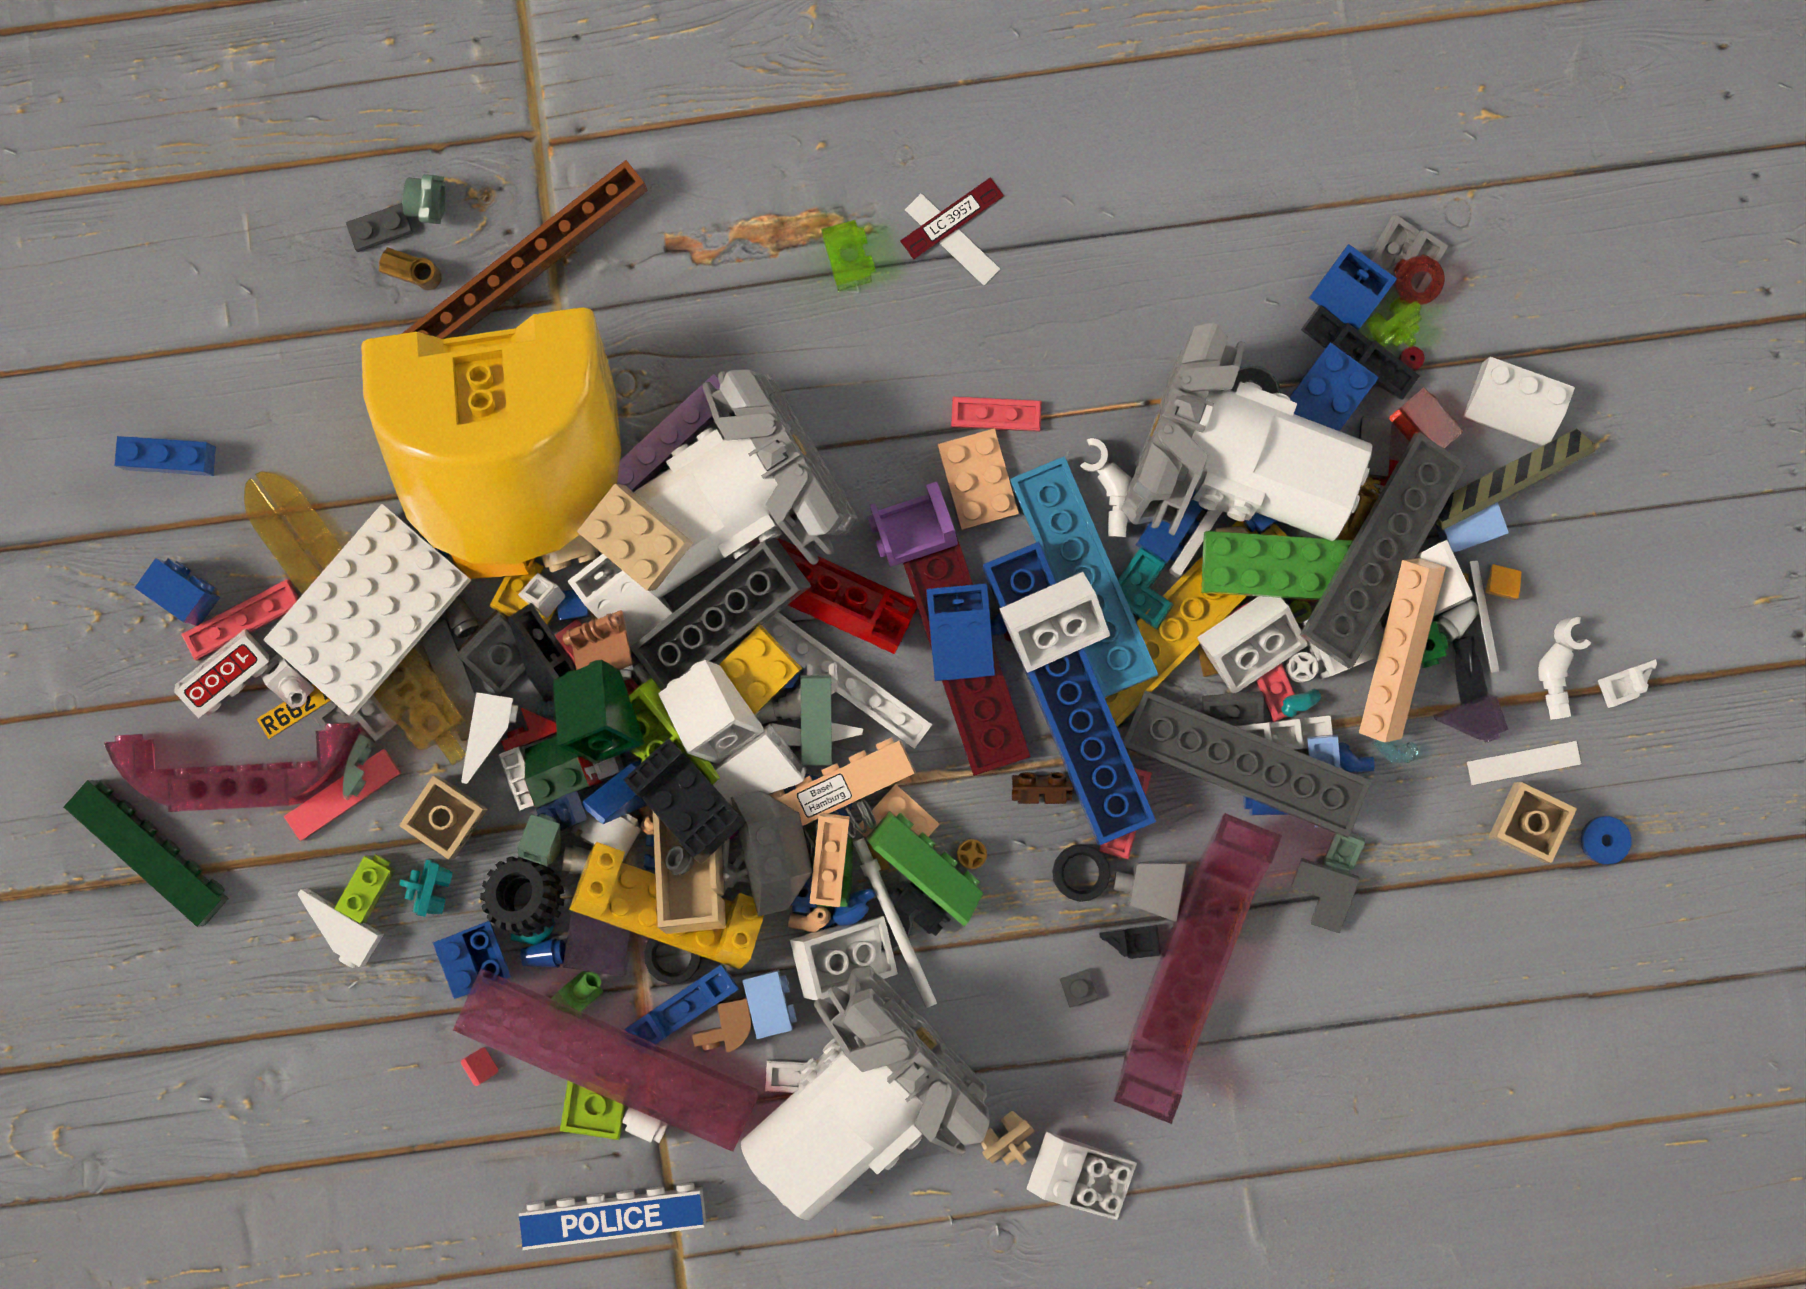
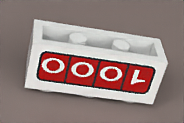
M244 629L176 683L174 693L198 719L205 713L209 716L221 706L220 701L227 695L233 697L239 693L245 686L243 682L251 676L257 678L266 671L269 654Z

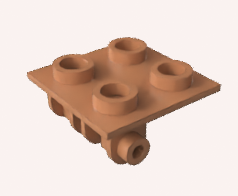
M622 610L606 614V616L597 620H591L589 623H583L574 629H568L566 634H563L565 645L572 646L576 670L589 665L590 662L595 660H603L619 670L633 665Z

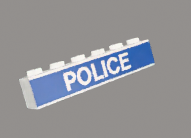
M684 1183L676 1185L677 1190L665 1191L664 1187H652L646 1189V1194L635 1195L634 1190L617 1192V1197L605 1199L604 1194L587 1196V1201L575 1202L574 1198H563L556 1200L557 1205L545 1206L544 1201L528 1203L526 1208L522 1209L519 1213L523 1250L704 1228L706 1225L703 1188L695 1187L694 1183Z

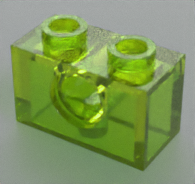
M856 220L821 229L837 290L842 291L872 282L871 273L876 272L872 256H866L863 245L868 244L864 227L858 228ZM846 249H854L858 256L853 261H846L841 257V254Z

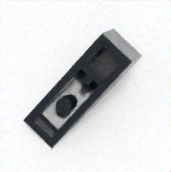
M530 603L508 617V621L528 678L544 701L548 702L554 698L553 680L564 676L569 671L576 670V666L533 604Z

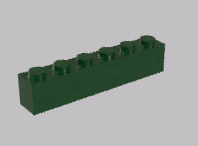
M87 780L63 808L196 927L205 926L229 899L223 894L225 891L224 887L214 879L209 881L201 874L203 869L191 859L185 860L179 854L181 850L175 843L169 839L164 841L156 833L159 831L157 827L146 819L142 821L134 814L136 809L129 802L123 799L119 801L112 794L114 789L103 780Z

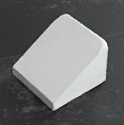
M539 573L518 594L528 604L532 603L537 612L546 618L565 598L558 585Z

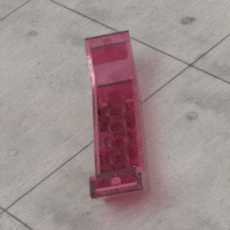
M1223 814L1194 869L1178 911L1177 921H1174L1130 1035L1113 1099L1114 1102L1172 1124L1183 1096L1182 1092L1194 1050L1254 894L1269 865L1272 864L1282 835L1229 814Z

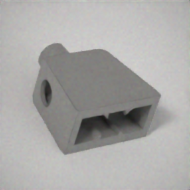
M1135 863L1133 875L1116 872L1113 890L1129 892L1128 904L1172 921H1177L1186 864Z

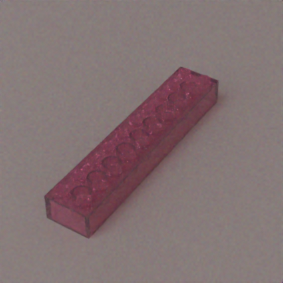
M481 968L453 1028V1031L732 1152L758 1099L757 1089Z

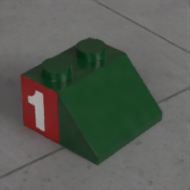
M557 736L525 749L524 781L535 808L545 806L571 792L577 791L578 793L601 783L593 763L558 746Z

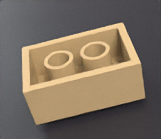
M614 484L577 531L646 591L656 590L693 544L689 538L624 484Z

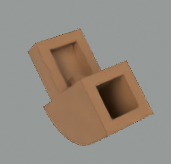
M747 997L719 1002L717 1008L721 1027L694 1032L692 1035L694 1047L702 1045L703 1050H710L721 1047L720 1042L724 1041L726 1052H731L741 1046L750 1034L753 1023Z

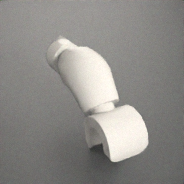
M1094 438L1087 439L1089 447L1101 450V459L1096 464L1084 462L1080 467L1087 472H1098L1099 476L1097 478L1106 489V496L1110 497L1109 505L1113 506L1112 511H1109L1108 537H1126V525L1130 523V520L1122 511V506L1132 478L1114 462L1109 463V451L1103 442Z
M1581 617L1566 618L1556 625L1554 630L1556 643L1539 662V681H1543L1544 689H1548V694L1545 697L1550 720L1571 717L1568 692H1564L1563 686H1566L1565 677L1568 676L1567 670L1574 657L1572 651L1582 650L1591 644L1587 639H1580L1575 642L1571 637V629L1574 625L1580 624Z
M835 662L829 665V672L824 674L831 675V695L838 687L837 664ZM806 664L805 675H815L813 674L812 665ZM801 684L793 692L787 693L786 697L779 698L778 702L770 700L755 715L759 722L765 724L778 721V717H782V719L791 718L792 721L801 719Z

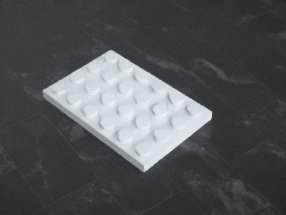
M381 504L264 638V641L347 715L353 717L469 584L471 579L392 511Z

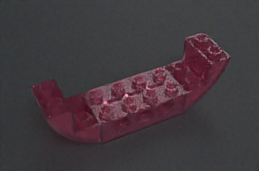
M351 723L325 724V730L316 731L317 760L297 762V767L294 768L293 762H279L267 764V769H264V763L236 765L237 771H234V765L206 767L207 772H204V767L176 769L177 774H175V768L155 770L154 739L144 740L143 734L116 735L115 742H104V745L112 763L121 776L144 796L168 806V812L290 806L304 803L306 796L321 789L336 777L347 763L352 747L360 734V728L351 729Z

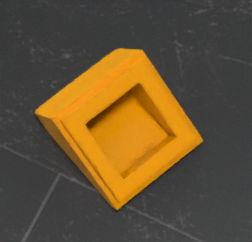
M1492 564L1485 593L1510 600L1518 599L1522 571Z

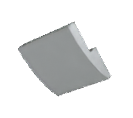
M1395 215L1390 218L1368 258L1397 278L1393 284L1394 286L1419 297L1448 245L1426 230L1419 231L1401 217Z
M374 693L353 717L347 715L334 702L313 717L347 759L359 734L370 739L368 748L371 749L399 724Z

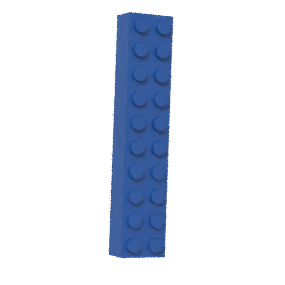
M1039 541L987 562L982 566L999 610L1004 606L1056 584ZM1084 648L1033 671L1026 672L1097 844L1102 845L1155 823L1154 814Z

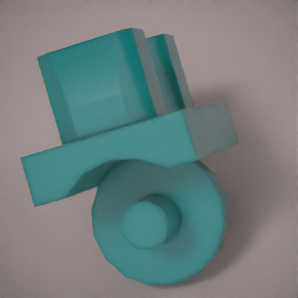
M426 859L420 883L418 880L421 871L414 869L411 871L409 880L400 879L399 883L400 886L407 888L404 899L413 900L415 891L418 890L412 912L426 917L427 913H443L445 898L431 895L434 884L449 887L453 874L452 871L439 866L437 862Z

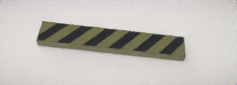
M1576 428L1452 492L1435 523L1444 530L1595 452V444Z

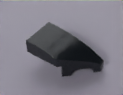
M1158 925L1099 933L1102 940L1112 945L1124 957L1134 959L1161 955Z

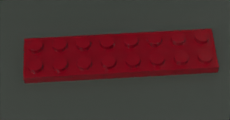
M959 541L956 546L903 563L930 647L931 637L926 589L973 585ZM993 643L995 676L942 681L973 776L1030 757Z

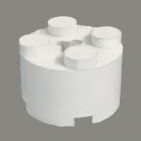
M584 809L587 820L573 826L571 833L577 836L579 832H582L580 837L584 838L583 841L592 846L598 842L624 851L625 854L622 860L624 861L641 831L637 827L639 825L638 820L626 814L601 824Z

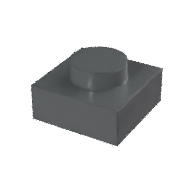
M1088 969L1059 978L1069 1008L1098 998Z

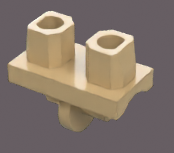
M1011 1111L1001 1119L1008 1133L999 1139L993 1129L990 1128L987 1129L985 1138L981 1142L984 1149L982 1153L992 1164L1001 1157H1003L1002 1159L1007 1166L1015 1159L1021 1165L1027 1162L1022 1154L1029 1150L1031 1146L1025 1139L1032 1135L1035 1130L1026 1119L1023 1121L1014 1111Z

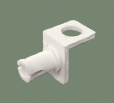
M277 653L267 663L268 668L260 676L265 685L291 708L301 707L306 702L307 696L314 690V687ZM279 663L275 671L269 674L270 670Z

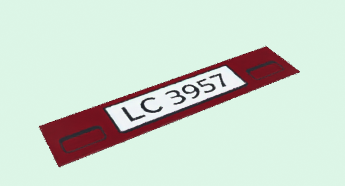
M990 177L904 237L900 242L914 260L1004 195Z

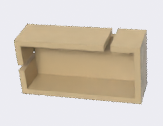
M653 812L658 928L666 934L726 928L725 901L720 897V895H724L722 845L702 864L694 859L693 866L688 872L683 875H674L666 866V856L673 847H682V845L678 842V838Z

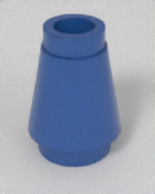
M552 938L521 949L520 958L524 967L559 968L561 964L567 962L565 942Z

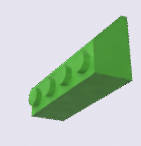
M889 811L876 828L866 837L867 841L876 852L965 927L983 895V892L977 886L980 881L968 870L962 874L955 868L958 862L946 851L940 855L934 850L933 847L936 843L925 833L922 832L918 836L910 828L914 824L903 814L899 813L896 817Z

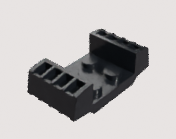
M670 738L623 779L633 792L644 800L678 838V842L700 864L746 823L724 796Z

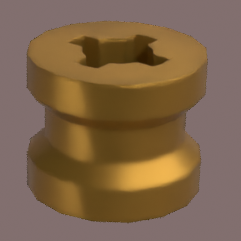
M967 839L959 845L957 858L964 867L976 869L985 863L987 850L980 841Z

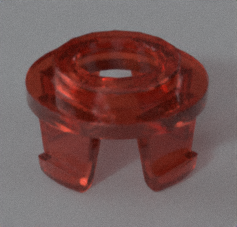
M1422 254L1408 260L1402 258L1393 270L1397 278L1395 281L1396 291L1402 299L1410 304H1427L1437 298L1443 289L1445 282L1444 271L1436 260ZM1420 271H1426L1432 277V281L1424 292H1416L1411 286L1413 276Z

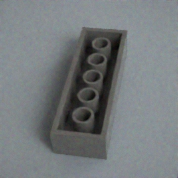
M776 537L764 540L630 648L662 691L670 681L680 678L689 672L695 663L704 660L712 663L717 661L749 636L759 625H763L810 588L811 585Z

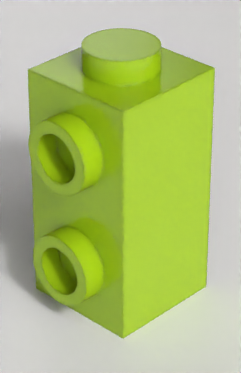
M376 853L373 857L370 855L364 856L334 909L360 924L366 923L396 871L389 866L391 861Z

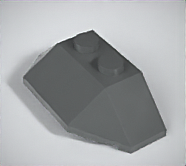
M762 791L731 797L733 808L746 821L738 829L758 916L788 910L813 873L799 812Z

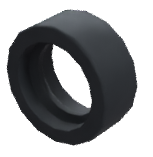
M1084 844L1072 845L1063 850L1055 859L1052 870L1053 881L1059 892L1067 898L1078 902L1091 901L1100 896L1107 888L1111 876L1109 863L1104 854L1096 848ZM1074 856H1088L1098 866V880L1088 890L1078 891L1072 889L1064 879L1063 871L1065 864Z
M651 938L648 940L644 951L645 964L649 973L658 981L666 984H680L690 979L698 971L702 962V956L691 953L689 965L684 970L678 973L664 971L656 960V950L661 942Z

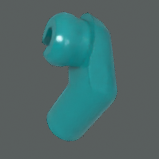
M1311 689L1306 693L1287 696L1283 700L1282 713L1288 717H1294L1298 711L1308 710L1320 702L1321 693L1317 689Z

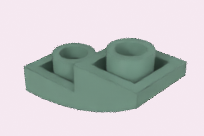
M359 734L345 767L343 798L348 801L352 795L357 797L366 784V781L363 780L365 772L356 766L358 763L364 765L372 750L368 748L370 739L362 734Z

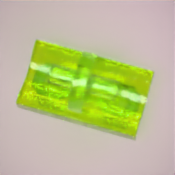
M1400 296L1389 305V309L1394 315L1393 318L1387 321L1381 313H1376L1368 319L1367 324L1373 335V340L1383 347H1386L1391 342L1395 347H1398L1403 342L1408 347H1412L1416 344L1414 334L1421 330L1417 323L1422 320L1420 314L1422 307L1417 301L1411 304L1404 297Z

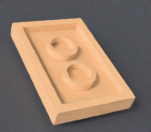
M995 428L937 444L961 531L1019 515Z

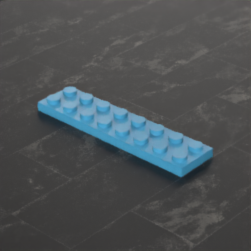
M1065 456L1011 478L1010 483L1035 541H1039L1056 583L1084 572L1096 593L1110 636L1084 647V650L1104 698L1158 676V672Z

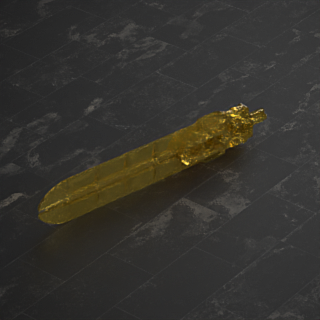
M261 471L255 475L278 507L276 509L272 507L250 478L246 482L244 490V504L247 516L255 531L303 595L321 574L305 550H310L324 570L343 548L302 492L293 483L279 475ZM283 513L302 539L303 543L301 545L279 516ZM413 647L373 695L392 721L396 722L406 732L405 736L417 749L426 750L430 746L437 744L453 766L457 762L462 761L466 756L465 751L451 734L462 723L463 717L459 714L453 700L450 701L447 697L442 682L426 660ZM402 669L405 676L404 680L400 684H395L393 675L396 670ZM438 690L444 704L441 706L438 703L428 702L427 695L431 691ZM410 708L409 721L414 726L413 728H410L401 719L405 710ZM436 716L439 720V727L436 731L431 732L428 729V721Z

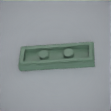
M801 675L802 765H832L831 675Z

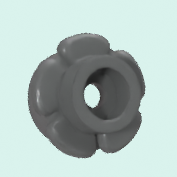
M675 846L668 852L665 863L672 874L683 875L692 868L694 859L683 846Z

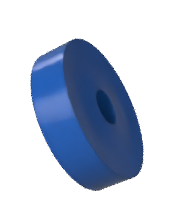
M1596 817L1589 821L1582 830L1581 847L1585 855L1596 863H1617L1626 857L1631 848L1632 840L1628 827L1615 817ZM1604 835L1610 837V843L1607 846L1602 844V837Z

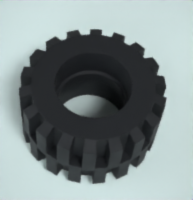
M521 857L506 858L507 863L499 861L495 864L497 869L495 871L490 869L487 873L490 878L488 881H483L482 887L485 888V892L480 893V900L485 901V904L481 907L483 912L488 914L487 919L494 923L495 926L514 935L532 937L533 932L538 935L543 933V927L550 928L554 924L552 919L554 917L559 918L561 914L558 911L559 906H564L565 900L560 898V895L565 892L564 887L559 885L561 882L560 877L554 874L555 871L550 867ZM531 882L532 895L529 902L522 909L515 911L513 900L516 891L523 884Z

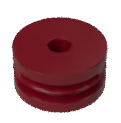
M1410 346L1401 352L1399 360L1413 371H1416L1423 365L1425 356L1420 348Z

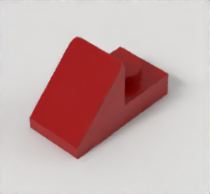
M521 707L529 730L525 731L524 727L508 732V739L501 741L505 752L557 734L556 722Z

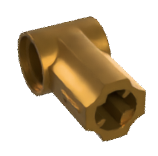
M387 247L379 261L378 271L380 273L418 285L424 290H433L441 282L440 270L427 258H418ZM431 268L430 276L425 280H420L419 275L421 271Z
M1360 488L1358 493L1360 500L1354 513L1350 514L1336 540L1354 541L1379 495L1369 489Z

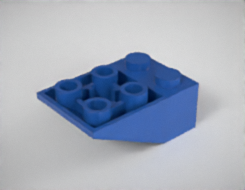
M987 583L926 589L935 681L995 676Z

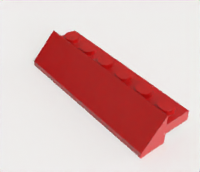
M778 538L780 544L811 585L810 588L789 603L788 606L890 653H896L917 609L915 600L818 556V562L812 565L795 545Z

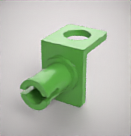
M583 970L546 1003V1007L563 1026L568 1025L582 1010L603 993L600 987L601 979L599 975ZM556 1003H559L565 1008L567 1015H564L559 1011Z

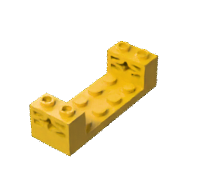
M598 842L594 844L587 856L569 910L739 970L751 959L764 915L758 916L753 897L739 893L733 901L722 898L725 901L726 928L666 934L658 928L656 875L622 863L624 851Z

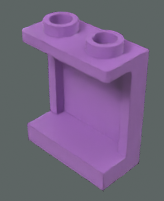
M937 481L926 485L927 495L881 510H877L875 503L870 504L872 515L867 516L872 534L879 533L880 540L875 542L880 557H887L890 567L958 545L955 529Z

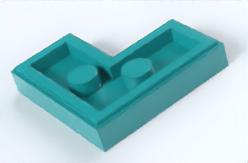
M1140 548L1118 581L1132 614L1157 630L1174 606L1172 602L1150 589L1166 567V563Z

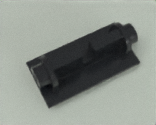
M901 881L899 884L904 889L902 891L899 888L894 890L890 895L894 900L892 903L907 916H910L915 909H918L920 912L913 921L924 929L927 934L932 933L936 936L943 928L939 923L941 921L946 923L951 920L946 916L947 911L935 901L931 903L923 896L924 892L913 882Z

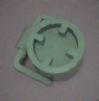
M423 174L422 179L408 177L403 190L402 204L404 215L419 217V221L423 223L441 224L446 204L444 176Z

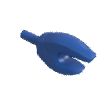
M866 889L850 894L848 906L833 908V916L830 918L829 923L821 929L824 930L834 923H837L839 926L857 923L868 912L869 907L866 903L875 896V892L872 889Z

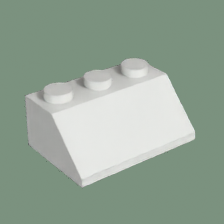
M1489 357L1482 362L1463 418L1543 446L1552 441L1566 414L1575 387Z
M1084 572L1000 608L1007 630L1027 673L1110 636L1096 593Z
M1258 596L1197 637L1207 657L1232 693L1239 692L1308 646L1306 639L1300 636L1302 631L1289 606L1282 598Z

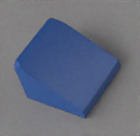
M573 589L562 591L565 598L557 606L559 621L591 617L590 610L584 605Z

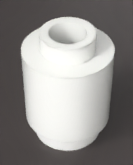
M638 1103L635 1108L629 1107L622 1123L627 1125L626 1132L650 1143L652 1141L660 1143L669 1120L663 1118V1114Z

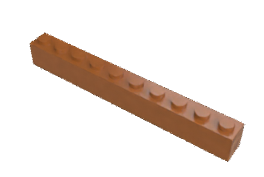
M627 160L623 161L401 334L420 332L441 339L463 335L645 194L648 190L644 181Z

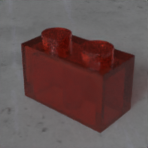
M1424 387L1388 417L1409 442L1415 433L1421 432L1445 449L1463 433L1456 420L1446 413L1439 405L1436 397Z

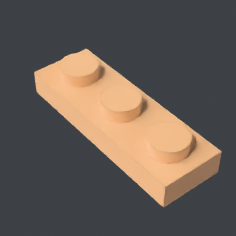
M819 813L810 904L840 907L850 816Z

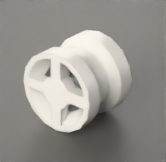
M1307 652L1294 654L1287 660L1285 666L1288 677L1298 683L1313 679L1319 669L1316 658Z

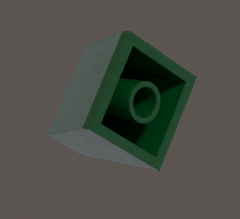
M595 660L583 668L569 671L564 676L553 680L558 746L597 764L644 745V739L618 668L603 660Z

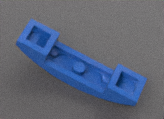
M722 963L624 1030L640 1054H642L739 988Z

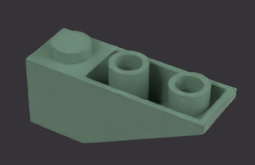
M531 814L517 847L518 857L545 866L551 864L561 853L560 824L556 823V820L548 815L540 814L538 817Z

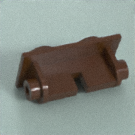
M1023 772L1019 775H1012V801H1018V804H1039V794H1045V804H1066V801H1072L1073 784L1070 777L1064 773L1054 772L1046 776Z

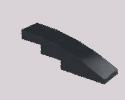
M1322 305L1315 309L1301 329L1324 348L1330 342L1378 376L1379 378L1375 384L1400 400L1405 398L1420 377V375L1377 341L1369 340L1349 323H1343Z

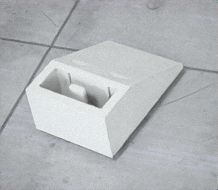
M604 554L600 555L568 580V583L584 605L598 619L609 613L623 611L629 647L674 613L663 597L658 598L649 591H646Z
M1046 1132L1027 1190L1050 1202L1118 1220L1137 1163L1073 1139Z

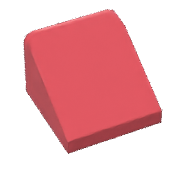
M484 1047L460 1062L474 1086L480 1085L499 1072L496 1064Z

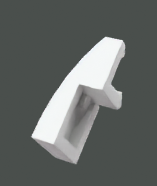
M1656 659L1599 679L1598 683L1607 707H1614L1638 698L1640 693L1646 692L1649 686L1647 682L1652 669H1655L1657 666Z

